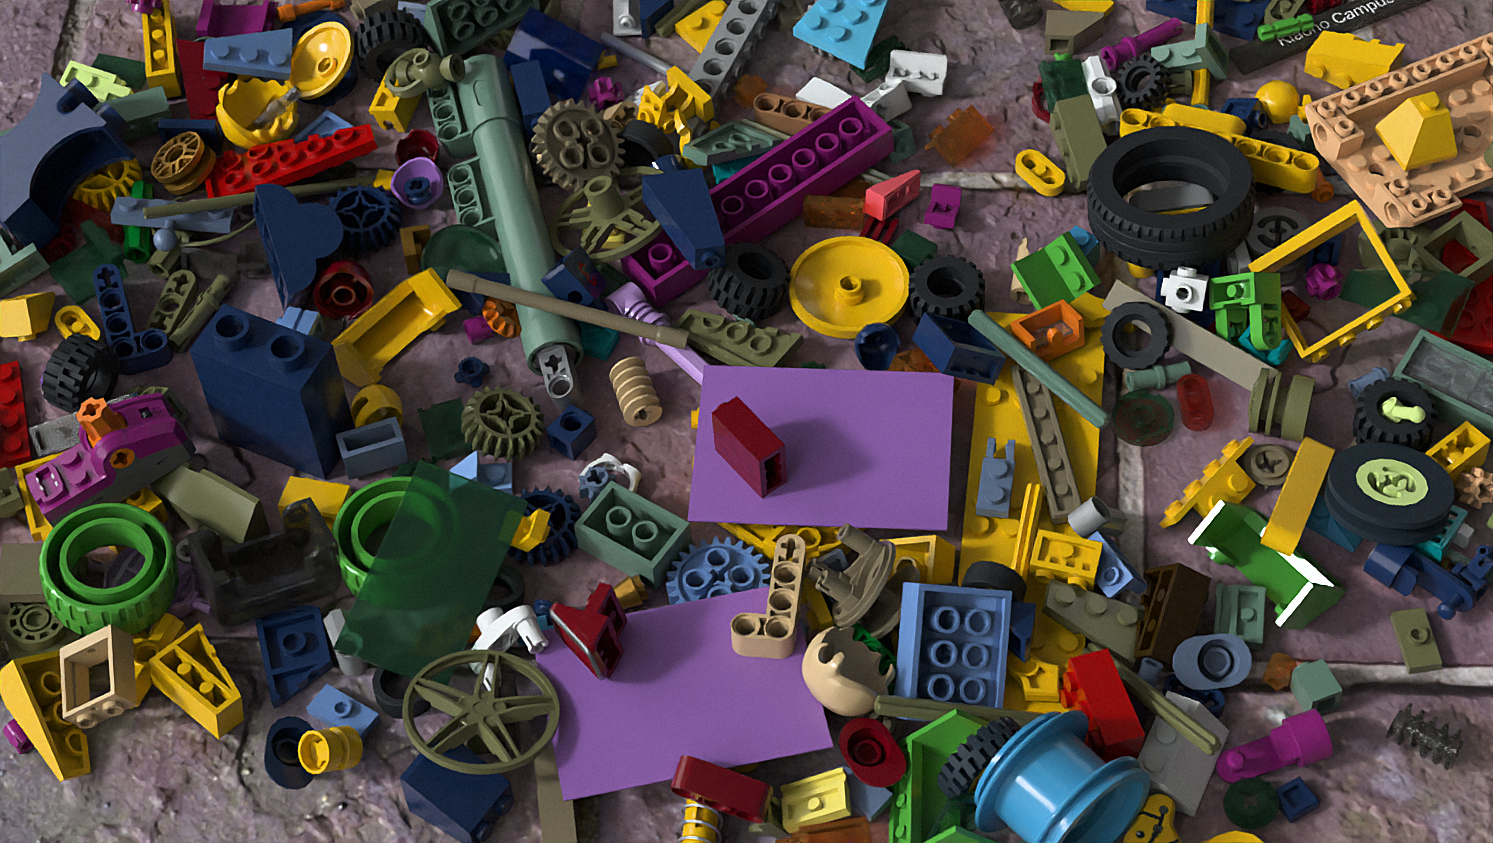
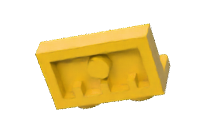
M1038 529L1030 560L1029 576L1043 584H1048L1052 578L1084 590L1093 591L1103 543Z

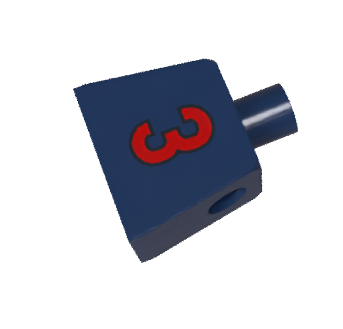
M581 245L560 259L541 279L542 283L558 299L606 312L609 310L608 306L599 296L607 287V282Z

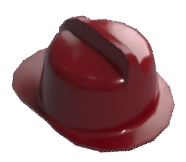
M862 717L853 719L844 726L839 737L840 750L846 760V764L861 782L871 787L884 788L892 786L901 780L905 774L906 760L884 724L872 718Z

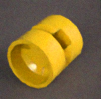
M348 725L307 731L301 737L298 746L299 760L305 770L312 774L353 768L361 760L363 752L359 733Z

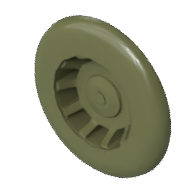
M1380 219L1373 221V226L1406 281L1410 283L1422 280L1421 277L1416 276L1408 267L1411 248L1434 231L1424 223L1414 227L1387 228ZM1363 229L1356 242V252L1360 262L1373 275L1386 281L1395 282ZM1442 248L1431 254L1440 262L1442 259Z
M14 602V606L9 610L8 614H0V652L11 660L59 650L79 640L81 634L65 627L60 620L56 619L47 602Z

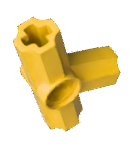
M168 613L162 615L148 634L145 630H142L132 635L137 705L134 707L139 706L152 685L150 662L148 660L181 637L186 630L185 624L174 615Z

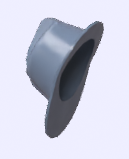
M1222 633L1197 636L1184 640L1177 647L1173 655V669L1176 677L1184 686L1192 690L1225 688L1239 684L1247 677L1252 662L1250 650L1242 639L1232 634Z

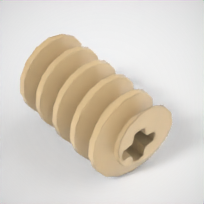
M636 356L625 358L616 363L611 369L609 377L626 423L634 427H643L656 422L660 418L662 407H659V399L649 377V371L645 368V361L641 357Z

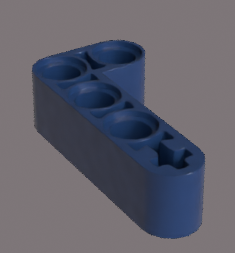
M109 263L98 266L93 272V282L108 345L115 349L120 357V373L129 376L166 366L171 362L173 352L165 332L160 329H149L136 333L126 288L118 268Z

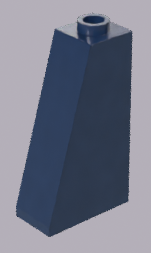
M702 168L642 176L643 202L692 268L696 271L725 266L726 245Z

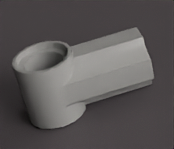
M1097 496L1091 497L1068 515L1070 526L1082 538H1087L1096 531L1113 537H1118L1125 532L1127 518L1124 512L1107 507Z
M341 608L330 611L329 615L323 619V622L334 648L339 667L348 676L360 675L367 669L369 662L364 642L358 633L351 612Z

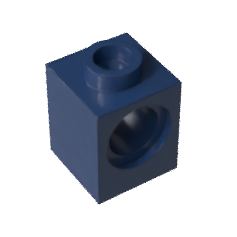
M570 404L547 427L550 447L570 460L575 461L597 438L593 415L585 409L580 410Z

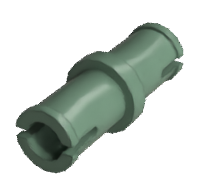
M1188 361L1166 366L1154 364L1150 369L1127 372L1126 384L1130 392L1150 387L1162 389L1166 384L1190 381L1192 377L1191 368Z

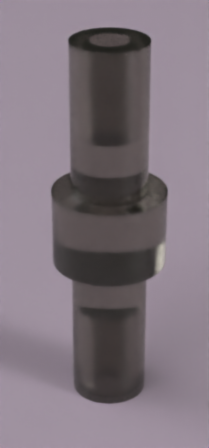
M294 86L281 98H275L267 105L268 109L252 122L253 126L256 129H262L274 118L285 114L287 107L302 95L300 89Z

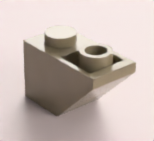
M1047 10L1044 55H1054L1057 52L1060 55L1064 53L1075 55L1103 36L1104 12Z

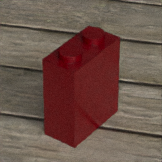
M738 396L728 402L721 403L715 411L711 412L715 450L761 498H764L787 482L785 444Z

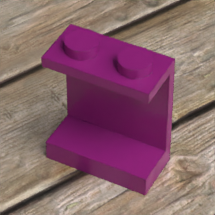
M203 0L196 28L198 39L204 36L220 38L274 31V19L278 18L276 8L279 7V4L274 2V0H264L262 6L221 5L220 0Z

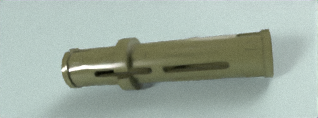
M219 274L205 293L201 292L197 298L198 302L168 338L171 349L182 353L213 312L216 313L222 299L234 287V284L230 283L231 280Z

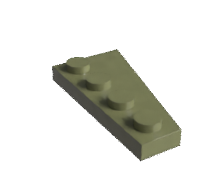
M690 308L671 327L689 332L686 344L730 366L781 368L804 343L802 334L792 332L791 335L779 333V329L768 326L766 329L752 327L750 322L742 320L730 322L726 321L724 316Z

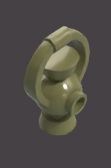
M415 48L400 55L388 67L384 83L388 90L396 97L411 98L423 93L428 88L441 90L447 85L448 80L461 82L465 75V65L458 53L443 59L441 56L430 53L426 49ZM396 80L401 87H394Z

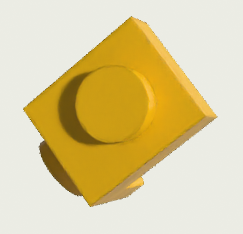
M540 508L528 517L515 511L508 512L499 536L500 541L529 552L536 545L544 543L550 532V526L547 523L551 513Z

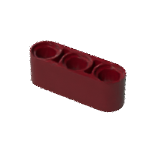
M687 755L680 756L670 785V791L676 795L753 823H764L774 793V788L764 782Z

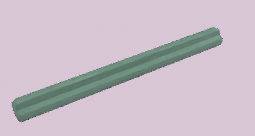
M975 309L968 317L970 325L1096 428L1104 429L1111 421L1109 413L982 310Z

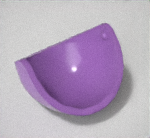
M418 157L407 161L397 169L391 180V190L404 205L416 209H424L433 204L440 197L444 187L441 171L432 160L426 157ZM414 177L428 178L430 188L433 191L431 199L422 204L409 203L404 190V184Z

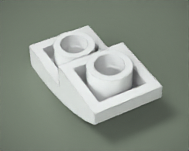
M816 77L810 80L795 95L797 100L826 106L831 110L851 98L850 95L841 89Z

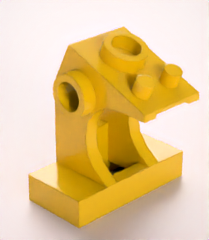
M674 65L666 71L669 91L659 98L651 91L648 85L644 87L636 120L646 121L659 128L664 134H671L676 129L674 118L677 109L684 114L686 121L695 115L705 123L714 117L712 97ZM672 107L675 109L673 112H667Z

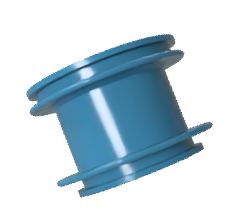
M1072 710L1064 713L1052 711L1035 718L1020 729L989 763L975 791L974 801L977 806L975 823L977 828L985 833L997 832L1010 827L1026 843H1117L1144 805L1150 790L1151 779L1149 774L1140 768L1139 761L1134 757H1121L1106 763L1085 744L1089 730V719L1083 711Z

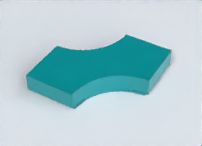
M574 319L577 328L582 334L581 343L584 354L607 362L620 341L618 331Z

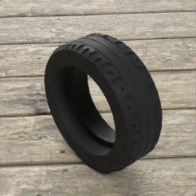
M1159 126L1130 133L1110 144L1095 159L1089 170L1087 179L1089 226L1096 239L1109 252L1123 261L1136 266L1172 271L1178 270V267L1198 268L1211 264L1235 250L1248 236L1252 228L1256 183L1254 170L1245 155L1226 139L1205 130L1183 126ZM1158 181H1184L1202 186L1216 194L1220 199L1196 212L1181 215H1162L1138 209L1126 202L1123 197L1133 189L1145 184Z

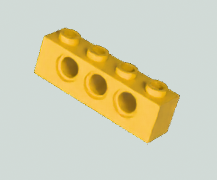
M162 0L161 8L153 7V14L142 13L146 77L149 87L151 89L163 86L165 96L169 98L181 96L182 91L179 55L176 44L175 12L171 0Z

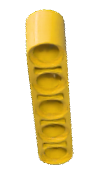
M1305 436L1294 458L1260 544L1291 557L1302 535L1334 455V448Z

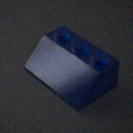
M530 6L512 37L503 61L507 64L508 70L511 71L510 65L539 60L547 91L565 101L573 98L575 105H577L603 62L606 47Z

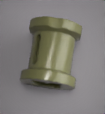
M1185 70L1184 73L1171 74L1169 77L1172 79V84L1167 85L1171 88L1170 94L1185 93L1186 96H1191V71Z

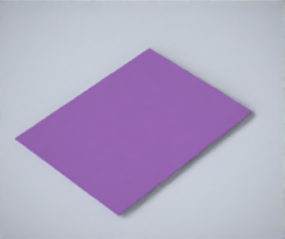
M704 365L688 522L842 527L845 523H849L855 528L947 531L954 377L932 372ZM736 396L785 444L787 482L764 498H761L715 450L711 412L715 411L721 403L728 402Z
M770 586L625 614L628 621L619 636L620 643L625 652L610 679L605 678L604 680H599L558 636L554 628L542 630L541 632L547 638L549 644L547 647L543 646L544 650L536 653L535 656L538 669L549 679L559 700V724L552 744L564 802L673 780L680 756L682 755L696 757L728 769L833 748L823 706L811 694L803 678L802 662L807 645L800 619L798 621L793 653L784 659L742 656L736 653L732 648L730 625L732 619L740 613L766 614Z

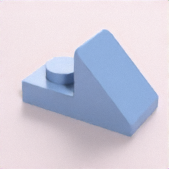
M478 451L473 452L450 469V497L452 499L513 495L512 462L480 464Z

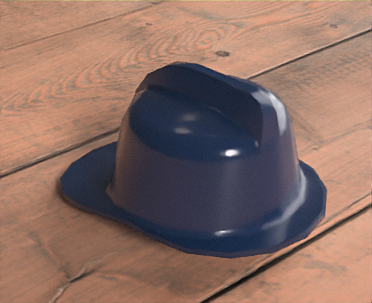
M286 716L278 719L270 727L266 738L264 768L269 778L285 789L298 790L304 788L314 777V774L307 772L302 766L298 754L301 737L307 731L314 730V728L307 721L299 717Z

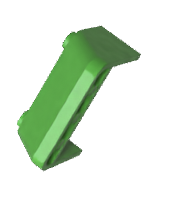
M1220 500L1188 541L1193 545L1206 547L1209 550L1208 556L1217 564L1223 566L1226 563L1235 566L1255 586L1266 587L1265 595L1277 605L1274 609L1278 614L1276 616L1277 621L1275 622L1278 626L1285 627L1288 630H1301L1337 603L1346 593V588L1299 544H1297L1291 557L1260 544L1270 519L1263 512L1254 507Z
M956 708L897 743L906 760V770L901 780L890 786V792L893 793V801L889 804V843H997L959 827L958 808L946 797L937 784L939 780L937 778L938 774L942 772L943 764L949 762L947 760L952 753H956V748L961 743L965 744L967 742L966 738L971 734L975 736L979 728L982 726L987 728L989 722Z

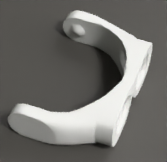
M604 453L601 458L590 463L580 474V476H585L589 467L602 468L605 466L606 470L622 472L630 480L628 490L636 493L639 481L642 479V474L639 470L629 464L622 465L617 458L607 453Z

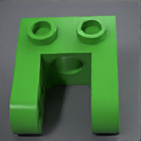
M1249 272L1208 279L1210 310H1215L1216 335L1245 350L1238 339L1247 329V309H1249L1250 334L1253 346L1259 351L1272 350L1279 347L1282 340L1280 273Z

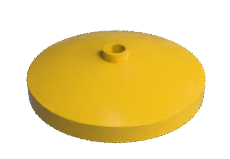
M840 236L823 240L804 251L795 261L790 271L789 300L795 314L811 329L830 337L855 339L861 329L868 324L881 322L893 325L901 317L909 302L908 284L910 276L905 263L891 248L873 239L859 236Z

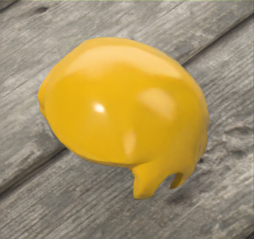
M253 78L248 83L238 79L235 80L229 90H227L229 83L220 89L218 93L220 104L216 107L217 118L226 138L238 147L249 150L252 146L287 140L296 129L299 120V114L297 113L298 105L297 102L292 100L289 86H281L276 80L263 82L258 78Z

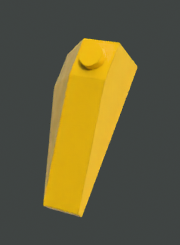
M60 650L13 659L0 670V694L5 706L60 782L88 775L91 773L87 736L82 733V728L63 719Z

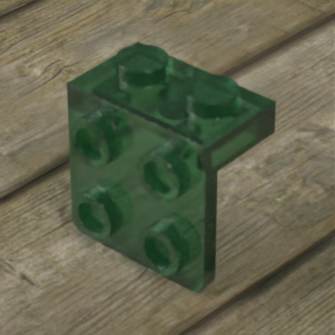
M91 219L80 224L87 244L51 264L50 268H48L50 275L77 305H81L96 296L93 272L98 266L108 263L113 264L118 268L122 280L128 277L124 264L126 259L124 251L118 244L113 245L107 231L102 226L98 228Z

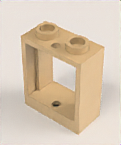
M110 624L59 649L63 719L76 724L80 728L87 729L95 727L98 723L112 716H118L123 711L137 705L132 635ZM109 659L111 691L90 701L89 668Z

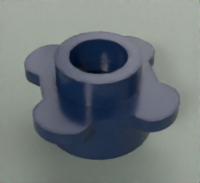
M476 357L465 358L460 362L458 366L459 372L454 374V379L457 383L464 382L471 385L472 388H478L483 384V377L490 372L489 365L482 363Z

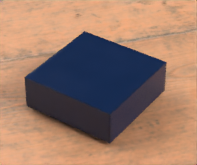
M1300 776L1271 792L1270 796L1290 824L1318 809L1320 801Z

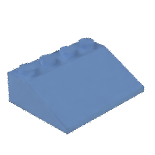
M903 582L894 696L1003 708L1012 591ZM896 717V718H901V719H906V720L931 721V720L913 719V718H905V717Z

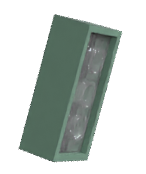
M1420 329L1392 377H1395V380H1401L1402 377L1408 379L1409 383L1417 382L1421 384L1420 389H1427L1431 393L1430 398H1434L1437 403V419L1456 428L1465 421H1468L1491 440L1490 444L1493 445V363Z

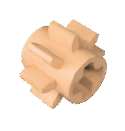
M1472 467L1471 473H1460L1461 477L1455 486V489H1458V492L1461 494L1460 502L1470 504V506L1481 509L1482 503L1493 502L1492 473L1477 467Z

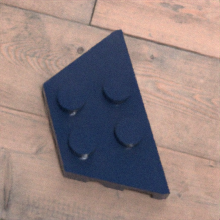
M255 597L251 598V604L271 702L275 709L330 670L333 664L319 607L310 605L296 606L293 603L280 601L279 605L262 603L261 598Z

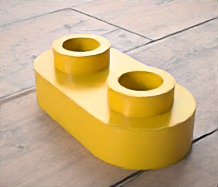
M1027 149L1021 151L1016 156V173L1040 194L1056 196L1064 190L1065 175L1063 171L1037 150Z
M69 305L61 308L56 313L55 323L57 329L65 339L70 335L80 333L103 343L99 328L82 308Z

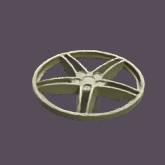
M646 166L619 169L620 173L613 180L608 176H599L589 181L584 189L582 186L577 193L573 192L557 209L549 226V236L555 253L562 259L571 252L559 242L558 231L587 229L580 241L582 242L581 246L594 265L621 259L651 242L663 231V227L657 220L651 223L645 219V216L636 212L646 207L642 199V185L624 195H620L617 178L631 175H654L665 172ZM586 195L591 205L590 207L575 209L572 213L565 214L578 199ZM635 225L639 226L640 228L646 231L636 228ZM615 228L638 236L620 247L597 253Z
M466 650L443 656L431 662L417 673L405 692L402 715L409 739L424 756L450 770L482 775L507 772L526 765L538 757L549 746L556 734L559 724L560 706L557 693L549 679L531 663L500 651ZM482 663L472 695L430 680L438 673L457 665ZM488 663L494 664L491 691L481 690ZM501 665L514 669L528 677L539 687L543 695L498 698ZM416 697H420L430 702V706L454 716L452 720L426 742L419 734L413 719V706ZM549 714L548 725L543 736L531 749L520 755L504 724L532 720L533 716ZM497 732L501 736L508 750L510 749L511 753L513 754V759L510 758L507 751L505 750L501 742L498 740ZM439 740H441L440 743H438L435 747L432 748V746H433L435 743H437ZM464 743L467 748L475 753L491 751L502 762L470 764L453 760L442 755V753L450 748L453 750Z

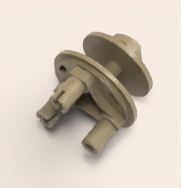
M845 523L839 530L837 539L859 553L856 561L845 571L835 572L819 562L818 559L813 558L806 567L808 570L804 571L803 576L816 582L815 588L817 590H821L834 598L832 615L834 623L838 627L847 628L852 626L874 603L866 625V630L871 634L870 636L880 639L892 629L899 632L903 582L919 583L920 571L913 565H906L897 571L885 585L895 561L896 547L894 543L889 540L878 542L849 523Z

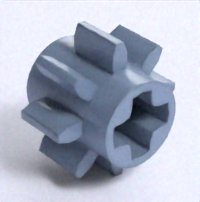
M605 466L602 468L589 467L585 476H579L580 498L588 497L591 505L610 481L617 483L616 475H608Z

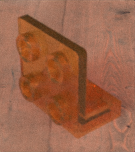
M849 181L828 196L805 195L803 203L804 227L862 231L866 218V190L870 188V183Z

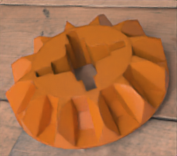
M489 297L484 302L482 308L484 318L489 326L504 337L517 338L522 329L516 307L511 302Z

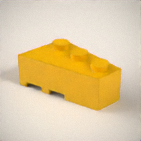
M1323 30L1307 51L1304 72L1345 90L1401 68L1406 44L1384 45L1378 39H1372L1370 42L1360 41L1354 35Z
M200 623L149 659L152 684L216 738L220 739L244 721L242 697L225 666L223 667L220 663L216 650L207 640Z

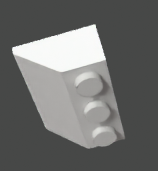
M1167 691L1165 697L1219 737V741L1222 744L1221 749L1217 750L1214 755H1207L1160 717L1156 716L1137 760L1139 761L1140 768L1147 772L1151 779L1147 798L1155 794H1163L1174 801L1176 811L1194 817L1216 762L1225 745L1229 730L1200 702Z

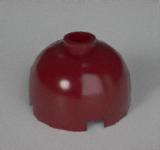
M346 259L334 260L318 272L313 287L314 303L325 316L338 320L339 316L350 315L348 320H354L362 316L372 305L374 289L371 276L360 264Z

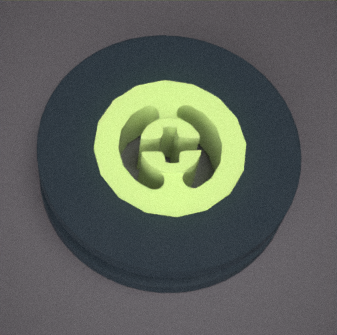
M1370 442L1351 446L1334 458L1328 474L1324 500L1333 518L1357 536L1387 545H1414L1436 537L1445 528L1454 500L1455 489L1449 474L1429 456L1398 444Z

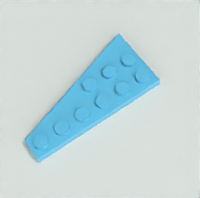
M818 0L793 27V36L864 70L868 54L872 51L876 33L881 27L890 0Z

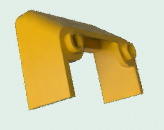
M432 267L399 283L330 342L333 344L340 374L357 387L361 388L376 384L382 378L379 373L387 362L420 333L429 328L432 332L440 328L447 321L444 316L462 306Z

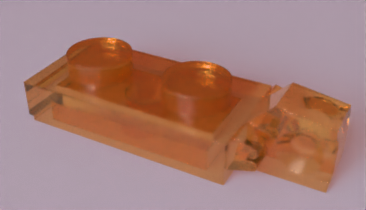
M864 816L801 826L799 831L791 833L790 838L775 840V843H848L851 841L852 843H872L867 818Z

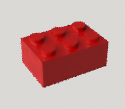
M1108 648L1069 658L1067 670L1063 674L1064 682L1062 689L1059 690V696L1064 709L1068 708L1069 711L1080 710L1087 715L1089 730L1085 744L1106 763L1121 757H1134L1138 759L1145 733Z

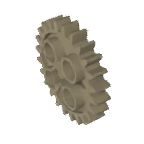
M569 99L565 105L559 101L554 107L550 106L545 111V114L541 115L537 120L539 123L533 128L536 135L531 141L538 144L534 148L533 153L541 154L542 156L537 161V164H546L547 166L543 173L549 174L552 172L554 174L553 183L559 179L563 180V189L573 184V190L577 193L582 186L584 189L586 184L596 177L608 176L613 180L620 173L619 168L624 164V161L620 158L626 151L619 148L625 142L624 139L616 138L620 128L612 129L610 126L614 121L613 118L605 120L603 118L604 110L598 114L594 112L595 104L593 103L587 109L583 100H580L575 106L572 99Z

